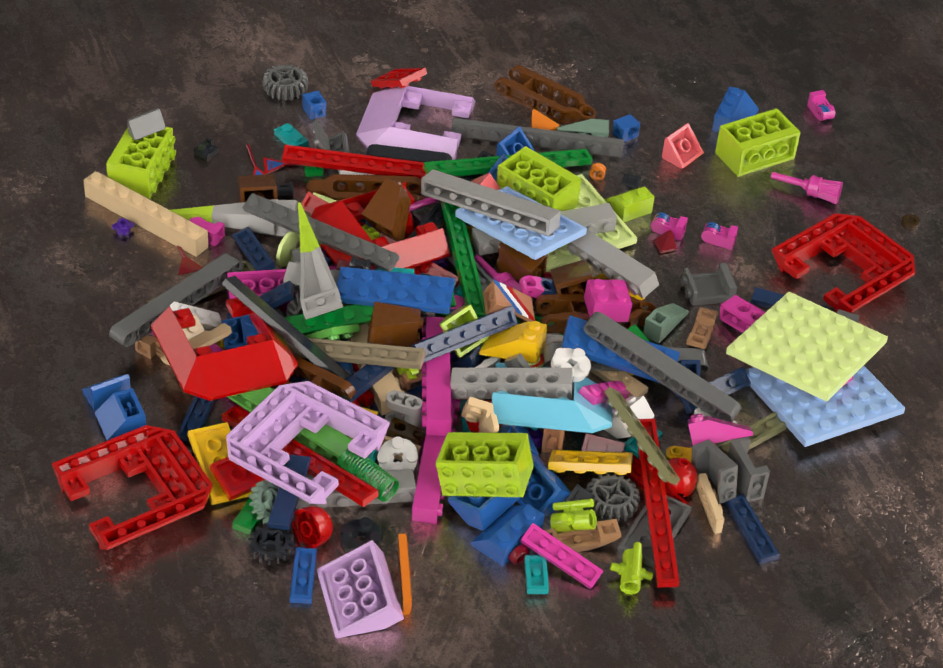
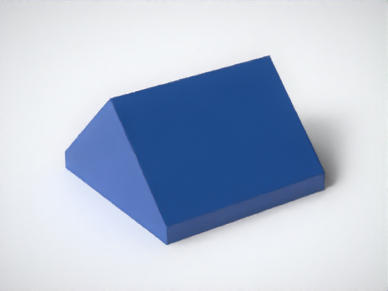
M519 126L497 143L496 156H501L502 154L514 155L525 146L533 151L535 150Z
M129 374L116 376L82 389L83 394L94 411L98 410L113 393L130 389Z

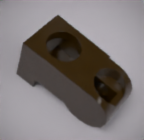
M394 417L387 429L386 436L392 438L401 437L411 441L413 444L422 446L426 433L415 425Z

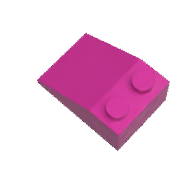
M702 414L692 415L691 419L687 420L692 445L708 439L712 443H719L753 436V431L748 426L710 416H703Z

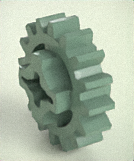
M268 480L256 483V486L251 488L253 493L249 495V498L252 499L249 506L254 507L252 514L257 513V520L263 519V524L268 523L279 490V486Z

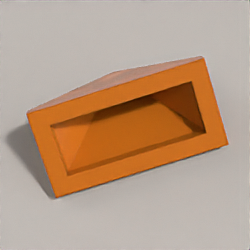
M532 110L531 128L557 131V127L560 126L539 111Z

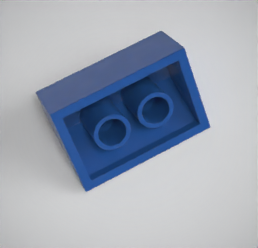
M729 86L715 114L712 131L719 133L721 125L757 115L759 108L746 91Z
M531 453L534 467L524 497L517 501L520 505H531L545 514V518L557 512L553 510V503L565 502L571 491L552 470H548V466L538 455Z
M451 496L448 498V502L468 525L484 531L521 497Z
M529 504L512 506L471 542V545L504 567L510 561L508 558L510 553L516 547L523 544L520 541L532 523L543 529L545 514Z

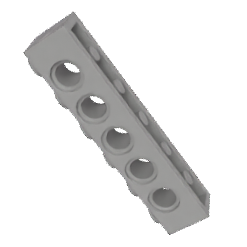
M452 368L451 395L452 399H469V397L492 399L493 392L506 391L513 395L543 398L566 397L572 399L573 372L572 368Z

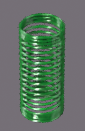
M348 448L344 450L338 459L337 466L360 480L363 478L362 481L366 480L365 483L368 482L369 485L374 486L378 490L377 498L381 502L389 501L396 494L399 488V481L368 457L364 460L359 455L352 453L347 458L343 467L346 457L351 453ZM393 481H394V484H393L392 488L390 489V491H389L387 494H385L384 496H382L384 493H386V492L389 490V488L391 487V485H392V483H393Z

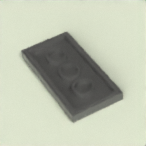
M667 496L674 539L689 516L692 506ZM645 505L619 544L617 551L623 553L627 549H633L635 542H640L642 544V563L655 568Z

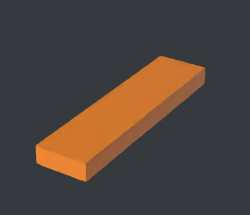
M398 534L403 615H410L412 596L407 535Z

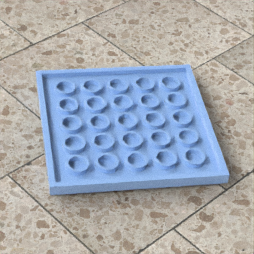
M862 366L853 375V380L841 387L827 402L755 367L745 370L751 383L749 386L773 412L776 411L777 417L786 423V427L804 447L904 414L905 407L865 366Z

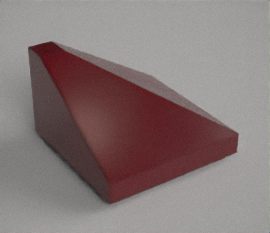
M671 230L653 240L660 254L677 250Z

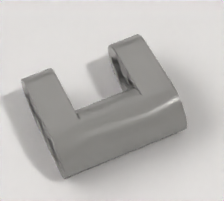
M390 391L386 395V406L393 411L386 414L385 420L389 421L390 425L395 417L421 429L423 401L419 397L401 391Z

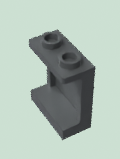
M727 263L719 264L718 272L690 274L689 269L684 268L683 275L680 276L681 285L685 288L686 298H689L692 306L724 303L736 295L737 286Z
M749 437L731 440L728 457L738 465L737 490L740 495L744 494L748 502L764 499L770 470L767 466L755 468L748 456L751 440Z
M709 439L693 445L691 463L695 466L698 476L699 474L706 473L709 482L718 489L717 501L721 504L735 498L738 465Z

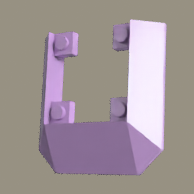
M412 86L386 88L372 94L357 130L356 137L366 148L371 144L445 152L451 155L452 160H456L461 134L444 131L443 136L411 131L410 124L396 122L401 107L419 109L420 104L452 110V116L469 118L470 113L472 114L475 100L473 97Z
M309 381L279 385L226 435L228 456L230 461L310 504H326V498L339 486L338 479L321 471L311 481L283 466L290 458L289 453L282 449L303 428L317 433L326 424L353 438L348 444V450L365 459L374 449L379 451L389 427V421Z

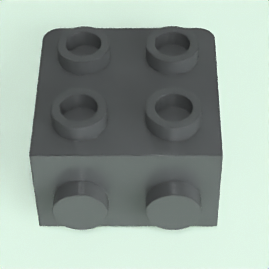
M314 121L312 129L315 135L314 143L317 148L350 153L348 136L345 131L328 137L319 121Z

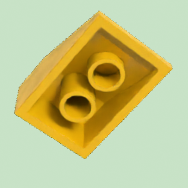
M537 321L524 322L488 336L489 339L485 341L480 349L479 355L507 359L521 353L527 362L537 363L543 352L542 348L546 345L547 324Z

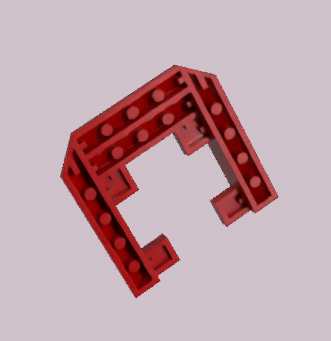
M403 182L402 187L407 190L406 182ZM377 190L315 207L311 215L313 219L397 253L400 259L394 266L395 268L410 269L448 257L450 254L443 228L438 229L433 222L417 226L416 233L418 236L389 244L385 237L371 240L358 223V220L365 219L362 213ZM408 191L407 195L410 197V205L414 204V197ZM320 243L336 267L338 259L351 261V256Z
M835 213L772 248V253L781 274L787 272L795 279L809 272L810 266L805 261L822 251H826L832 257L842 253L864 270L860 278L867 283L849 294H845L837 287L824 294L823 301L833 307L836 313L838 309L852 313L915 275L914 255L861 216Z
M237 297L226 300V307L231 316L235 318L249 315L259 333L247 337L246 346L214 353L209 345L192 349L182 330L195 326V318L189 308L173 311L169 306L151 324V329L183 392L209 401L285 384L298 366V362L285 339Z
M149 425L52 463L62 493H66L70 501L90 494V488L87 483L123 469L128 478L145 471L159 491V495L147 499V506L150 509L148 512L117 525L113 524L109 516L89 524V530L99 543V549L102 550L111 549L204 509L213 488L212 482L174 430Z

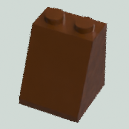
M274 174L237 176L240 203L246 202L252 193L268 200L278 199Z
M386 177L362 215L371 227L398 242L404 240L411 199L407 195L408 191L402 187L403 184L396 179L392 181Z
M500 242L498 246L499 257L496 262L498 266L497 273L508 272L518 283L525 276L544 278L543 274L546 272L548 254L534 260L509 245Z
M586 259L550 270L557 294H585L587 281L593 280ZM580 302L577 304V306H581L585 302Z
M374 302L367 343L412 347V344L419 342L420 333L418 329H422L424 318L420 317L421 309Z

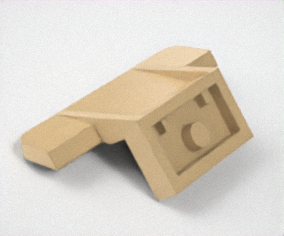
M196 314L193 315L195 326L182 329L192 349L210 346L232 333L231 327L225 323L210 331H205ZM162 356L161 360L163 363L170 365L166 356Z
M469 397L462 409L461 417H465L469 422H480L478 433H498L499 424L497 415L494 414L493 403Z

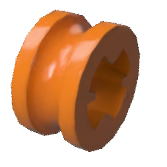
M594 163L589 172L590 177L597 181L602 180L605 177L606 167L601 163Z

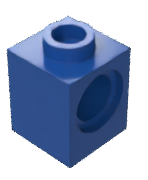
M319 91L303 94V109L310 120L326 116V101Z
M631 114L616 119L613 123L612 134L617 139H623L624 142L639 137L640 122Z

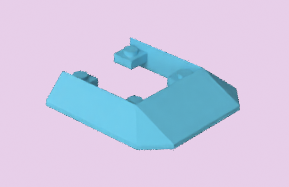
M496 362L495 368H507L504 363ZM587 377L580 382H573V400H569L566 397L543 398L513 395L506 391L493 392L492 395L494 414L497 415L498 424L594 433L612 427V407L609 403L592 405L578 393L583 386L597 384Z

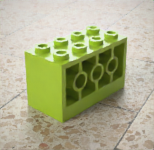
M776 108L721 125L715 153L739 177L795 159L800 131Z
M165 127L164 130L138 140H134L128 134L127 128L106 163L107 177L150 199L152 194L156 192L158 183L162 182L165 171H168L170 162L176 156L173 128Z
M526 146L499 164L497 171V184L501 189L508 186L542 205L560 211L572 210L578 206L581 178Z
M448 432L436 460L442 495L524 497L534 467L528 433Z

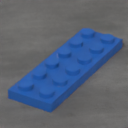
M341 267L336 285L340 292L342 303L374 306V302L421 309L424 312L449 314L455 278Z
M569 316L561 348H580L585 351V356L589 360L658 382L588 336L584 331V325L587 323L586 320ZM646 341L678 362L680 352Z

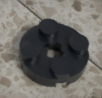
M368 517L350 521L341 527L340 545L346 553L372 540L378 547L382 543L381 529ZM358 536H364V537H365L364 540H362L361 538H358V539H356V538H357Z

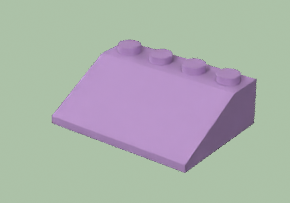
M373 540L317 569L336 638L386 629L404 619L385 555Z

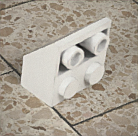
M631 396L625 399L638 419H650L655 416L644 396ZM612 408V427L604 430L617 439L630 437L631 435L627 431L628 426L618 418V411Z

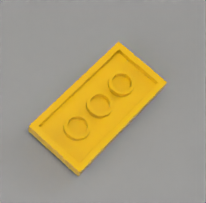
M228 422L188 431V438L196 461L213 484L209 495L211 505L229 501L209 469L210 464L229 457L226 435L231 430ZM252 491L233 500L249 497Z
M552 450L548 462V470H553L557 473L570 470L579 474L586 471H594L596 474L615 472L617 475H625L631 473L633 453Z

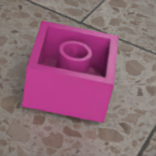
M596 279L587 281L584 300L589 316L591 317L594 312H601L615 322H628L632 302L625 280Z

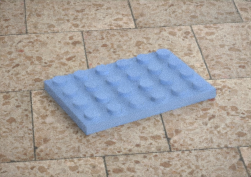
M508 186L498 190L538 203ZM459 208L455 210V217L534 260L586 235L587 231L586 227L561 214L559 228L550 236H546L468 209Z

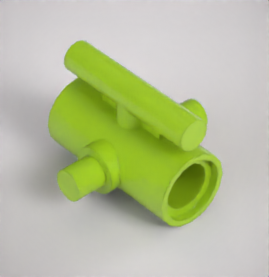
M584 499L553 503L554 511L564 510V512L551 515V529H555L556 533L595 529L597 525L595 512L593 510H583V508L593 507L594 500Z
M635 542L633 549H627L623 552L622 562L619 564L612 562L610 565L611 571L621 575L620 589L626 594L638 593L641 581L643 579L651 581L653 577V572L642 568L643 555L640 542Z

